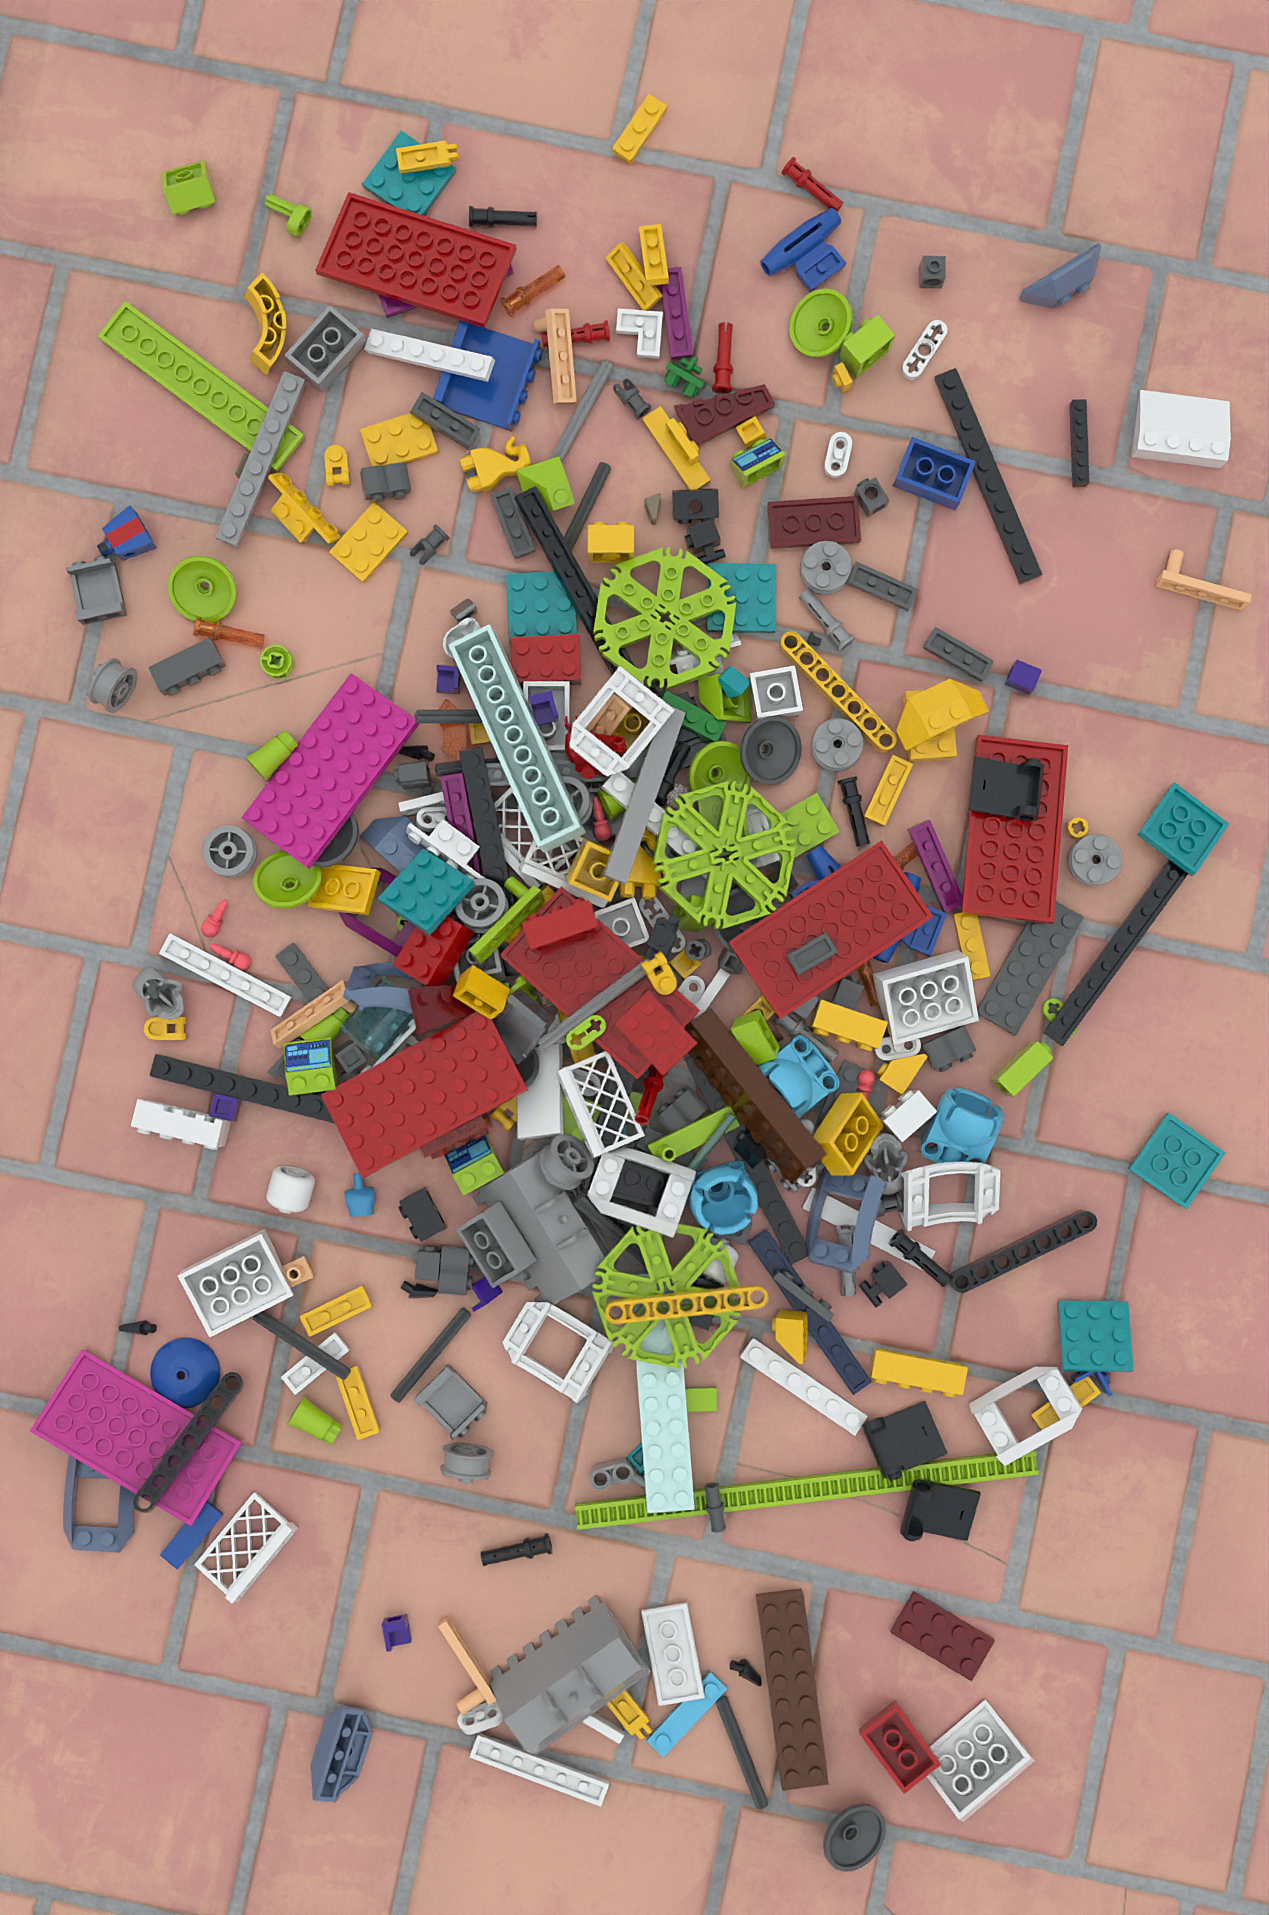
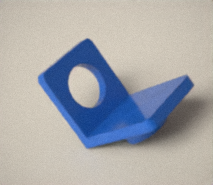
M1076 1372L1070 1376L1073 1381L1078 1382L1094 1373L1104 1393L1108 1396L1112 1395L1107 1385L1110 1383V1380L1105 1372Z

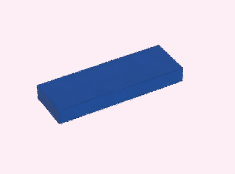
M207 1500L193 1525L185 1524L160 1556L178 1570L222 1517L223 1513Z

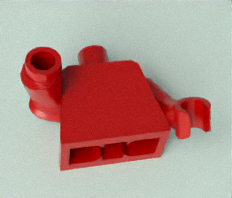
M566 716L564 722L568 733L565 734V753L570 762L575 764V771L581 773L586 779H592L595 775L606 776L570 747L572 724H568V716ZM591 733L618 756L623 757L627 745L622 736Z

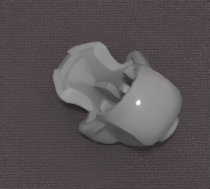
M153 967L145 968L136 976L133 982V989L144 1000L146 1011L151 1017H155L158 1014V1017L162 1019L172 1020L177 1019L183 1013V998L180 994L184 986L177 980L168 979Z
M889 1133L880 1134L871 1146V1153L866 1154L863 1158L864 1164L870 1170V1174L887 1183V1187L884 1188L882 1195H891L901 1191L903 1177L900 1173H903V1168L908 1160L907 1152L900 1151L902 1149L900 1142Z

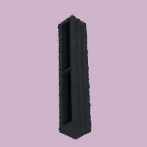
M1087 399L1072 400L1070 403L1072 487H1087L1089 484Z

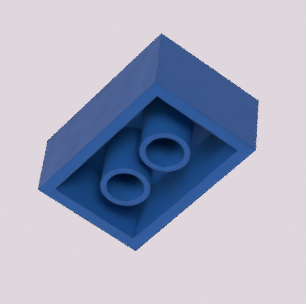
M912 437L893 487L956 510L976 461Z

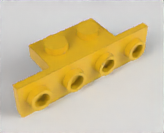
M661 406L643 417V422L689 489H700L711 481L698 462V453L700 452L698 446L693 440L689 441L686 436L687 431L681 422L677 423L674 417L669 419Z
M282 472L268 476V479L282 493V496L272 507L271 512L300 543L306 542L314 530L328 544L337 542L342 538L337 532L336 527L328 523L322 516V512L314 507L307 500V496L292 484L289 476Z

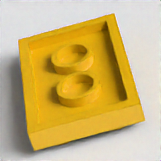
M410 413L360 429L372 466H384L393 463L407 464L439 453L431 427Z
M372 503L333 546L329 553L364 584L407 536L408 531L376 503Z
M346 865L320 867L322 882L317 893L308 901L307 906L314 909L369 916L381 872L377 869Z

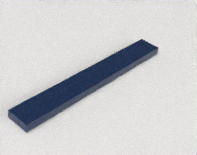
M767 1229L747 1241L771 1277L777 1269L781 1273L785 1269L795 1277L793 1282L799 1287L804 1284ZM775 1281L795 1311L808 1312L809 1332L851 1393L854 1395L870 1384L872 1381L833 1324L825 1320Z

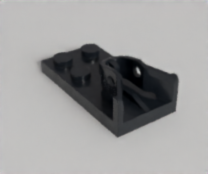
M601 1155L593 1158V1172L585 1179L581 1189L589 1190ZM625 1160L612 1196L658 1208L670 1174Z

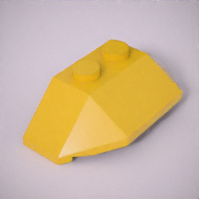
M948 679L907 699L896 732L905 751H908L988 713L989 710L978 690Z

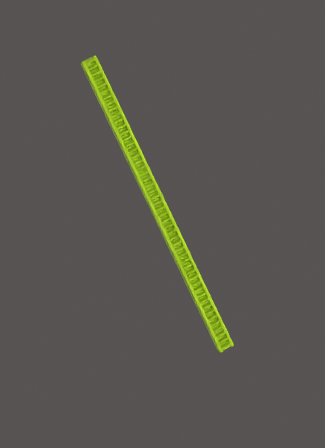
M1033 1450L1006 1466L996 1457L998 1456L997 1453L932 1460L902 1472L901 1478L891 1482L888 1478L883 1479L879 1467L724 1485L719 1486L721 1502L724 1503V1513L911 1490L913 1481L917 1479L946 1485H957L1039 1475L1036 1463V1451ZM704 1488L693 1489L694 1510L647 1513L646 1495L575 1503L577 1530L707 1515L709 1513L706 1512V1492Z

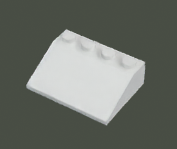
M1147 390L1139 391L1131 457L1212 468H1221L1228 461L1231 440L1230 401Z
M959 950L873 974L876 995L884 1020L888 1022L887 1029L893 1045L979 1021L969 958Z
M265 1229L183 1269L178 1275L209 1337L294 1295L277 1252Z
M984 1700L930 1746L939 1758L941 1765L930 1773L927 1778L956 1817L964 1822L1035 1760L991 1705Z

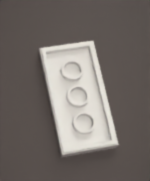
M559 1043L553 1044L546 1050L542 1049L541 1046L534 1048L539 1057V1072L534 1083L528 1088V1091L518 1096V1139L520 1140L563 1135V1090L556 1075L558 1070L563 1069L562 1045Z
M682 1602L643 1609L641 1613L658 1705L662 1706L705 1698L688 1603Z

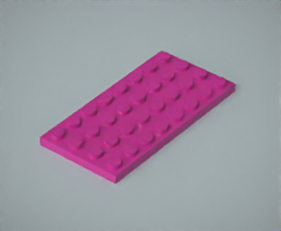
M351 673L297 743L298 746L293 750L291 756L281 764L241 818L310 869L420 723H416L413 716Z
M82 1349L30 1429V1432L137 1494L194 1417V1414ZM201 1418L197 1421L200 1429H205L209 1426V1423ZM214 1427L157 1504V1507L192 1526L242 1442ZM194 1436L184 1438V1448L190 1449L195 1445L196 1440ZM178 1455L171 1456L168 1460V1465L172 1469L177 1468L181 1463ZM163 1475L155 1477L154 1486L157 1489L163 1488L166 1484V1478ZM149 1495L142 1496L143 1499L151 1503Z

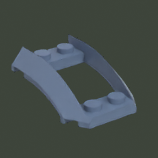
M394 962L354 966L343 997L348 1002L353 1000L359 1005L358 1010L363 1011L364 1007H389L412 1013L408 994L409 989L371 986L376 976H399L413 980L416 979L393 966Z
M826 1167L823 1168L811 1203L805 1242L811 1263L853 1274L860 1268L859 1265L864 1260L870 1258L869 1250L872 1232L881 1204L880 1198L884 1188L887 1187L886 1182L873 1175L871 1177L853 1174V1176H832ZM828 1193L862 1201L857 1217L852 1248L817 1239L820 1218Z
M69 1455L64 1492L63 1527L72 1550L120 1553L125 1547L126 1542L134 1534L133 1499L135 1493L120 1485L118 1528L76 1526V1500L79 1477L109 1478Z

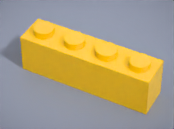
M874 1347L869 1375L871 1378H874V1382L887 1385L888 1381L896 1382L897 1386L910 1389L912 1385L920 1387L919 1390L922 1392L933 1393L934 1390L943 1391L942 1395L956 1398V1394L963 1395L968 1367L960 1363Z

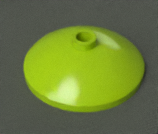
M819 289L806 295L797 304L790 319L789 332L794 346L804 355L814 358L825 357L837 351L843 345V339L852 329L853 312L851 305L842 294L832 289Z
M197 555L183 559L174 567L168 579V594L173 606L181 615L195 622L211 623L222 619L230 612L236 601L237 588L233 575L224 564L208 556ZM202 582H207L209 584V588H205L202 585Z
M728 741L709 743L698 751L691 762L688 773L691 792L729 781L728 785L735 781L736 784H747L749 787L751 778L742 766L740 747ZM715 769L714 775L711 776V771Z
M284 850L265 858L259 864L253 876V887L258 898L266 905L279 909L293 908L306 903L317 893L322 882L320 867L312 866L308 869Z

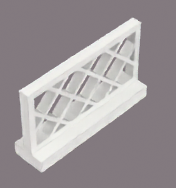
M510 787L494 803L496 811H503L502 824H499V827H502L500 833L506 862L530 888L535 885L540 889L545 882L519 870V866L525 858L522 854V844L531 845L532 842L522 841V828H529V826L522 825V810L519 803L518 809L507 808V798L512 793L514 794ZM507 811L518 812V825H507ZM507 828H518V841H510L507 838ZM567 843L562 844L567 852L573 850ZM553 849L549 851L550 858L553 857ZM535 850L534 858H531V860L538 862L547 860V858H538V850ZM575 853L568 855L567 859L569 860ZM564 857L552 861V865L553 862H558L553 867L555 871L566 863Z
M583 837L575 838L578 848L565 852L563 845H560L562 854L550 858L548 852H546L547 860L539 863L531 860L533 852L539 849L533 839L524 860H522L519 866L521 872L560 889L562 886L568 893L584 898V900L589 899L592 904L605 908L607 900L568 884L565 880L567 875L564 874L568 873L570 869L567 856L578 852L580 848L579 841L582 842ZM564 857L568 869L560 872L555 871L552 861ZM549 863L550 868L544 866V864Z
M606 1051L556 1072L591 1158H595L645 1136L640 1124L635 1121L636 1114L613 1060ZM603 1057L606 1058L609 1065L606 1074L593 1069L596 1060ZM592 1062L591 1067L585 1066L586 1064ZM579 1067L588 1070L585 1082L576 1080L572 1070ZM610 1070L612 1072L613 1077L608 1075ZM592 1072L604 1077L600 1089L587 1084ZM607 1078L615 1081L618 1086L615 1095L602 1091ZM578 1084L583 1086L581 1091ZM585 1088L598 1092L594 1104L584 1101L582 1095ZM601 1094L613 1098L609 1110L596 1106ZM616 1100L626 1105L627 1109L624 1117L612 1112ZM587 1106L592 1107V1109H591L590 1112H589ZM595 1109L607 1113L603 1126L593 1122L592 1115ZM628 1113L632 1120L627 1119ZM610 1115L622 1120L618 1132L606 1128ZM625 1121L634 1124L638 1134L631 1137L621 1134ZM596 1127L601 1129L599 1134ZM604 1130L616 1135L613 1144L604 1148L601 1141ZM619 1137L624 1138V1140L617 1142Z
M254 1492L194 1565L227 1595L225 1598L230 1603H235L243 1597L297 1531L298 1527L293 1522L289 1523L257 1492ZM255 1500L261 1505L262 1515L251 1516L250 1506ZM274 1517L281 1523L276 1531L267 1532V1518ZM262 1518L263 1532L252 1533L251 1519ZM238 1520H246L247 1533L236 1534L235 1524ZM263 1535V1547L252 1550V1536ZM247 1536L248 1550L237 1551L236 1537ZM223 1538H231V1552H221L220 1542ZM248 1553L249 1564L246 1567L238 1568L237 1554ZM221 1555H232L233 1568L222 1569ZM209 1556H216L217 1570H209L203 1564ZM222 1572H233L234 1582L229 1588L222 1582Z

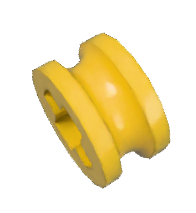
M1073 818L1067 823L1066 832L1071 838H1081L1088 832V823L1083 818ZM1079 822L1081 824L1080 828H1083V830L1074 833L1072 825Z

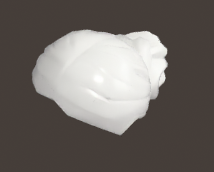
M463 619L444 636L442 646L445 653L452 659H454L449 644L481 629L476 619Z

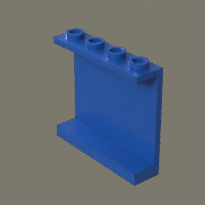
M460 321L451 347L491 356L495 360L488 382L442 371L433 399L455 413L512 431L513 425H518L520 420V405L525 404L528 396V391H526L527 385L533 382L535 362H539L542 356L543 349L540 348V341L535 339L532 344L487 328Z

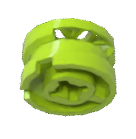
M271 645L262 651L260 665L269 677L283 679L292 673L294 659L285 647Z

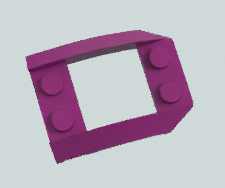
M370 868L380 871L379 880L387 885H390L396 878L395 875L383 868ZM339 912L346 927L396 957L415 928L413 924L406 921L393 942L357 920L358 914Z

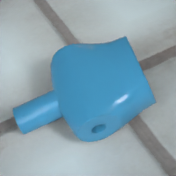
M360 1173L353 1174L354 1188L345 1191V1202L350 1217L373 1215L375 1206L374 1188L364 1187L363 1178Z

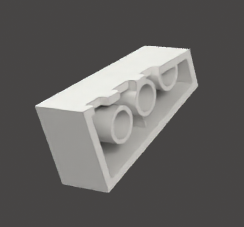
M137 1099L131 1126L136 1127L139 1133L150 1135L151 1132L159 1133L161 1138L173 1140V1137L182 1139V1143L191 1145L198 1143L204 1145V1148L218 1150L219 1147H224L226 1144L231 1121L211 1117L209 1114L146 1099Z

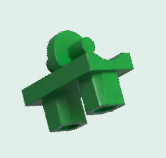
M694 356L690 361L684 357L682 358L680 364L687 367L686 370L673 362H668L666 366L668 371L664 382L676 387L680 378H684L688 382L682 392L689 397L694 398L700 388L704 389L707 382L691 374L694 371L700 375L703 370L696 365L698 362L697 357Z

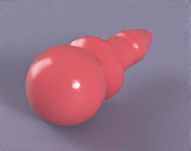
M594 797L593 809L595 810L594 815L596 821H593L595 826L594 836L600 841H606L611 837L612 829L607 824L609 820L604 819L601 802L598 797Z
M227 899L220 902L214 913L209 914L207 920L202 923L201 931L205 936L214 937L218 934L219 926L223 923L221 918L227 909Z
M210 944V948L215 953L229 959L228 964H233L235 968L241 971H245L250 967L251 958L248 954L238 953V950L232 953L231 950L223 948L221 945Z
M867 1069L862 1070L857 1077L859 1083L857 1089L861 1090L860 1092H862L866 1100H868V1091H873L871 1086L875 1083L876 1079L875 1074Z

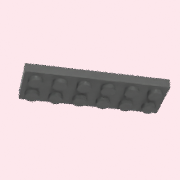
M1056 901L1053 924L1027 921L977 1008L978 1015L1016 1036L1084 917Z

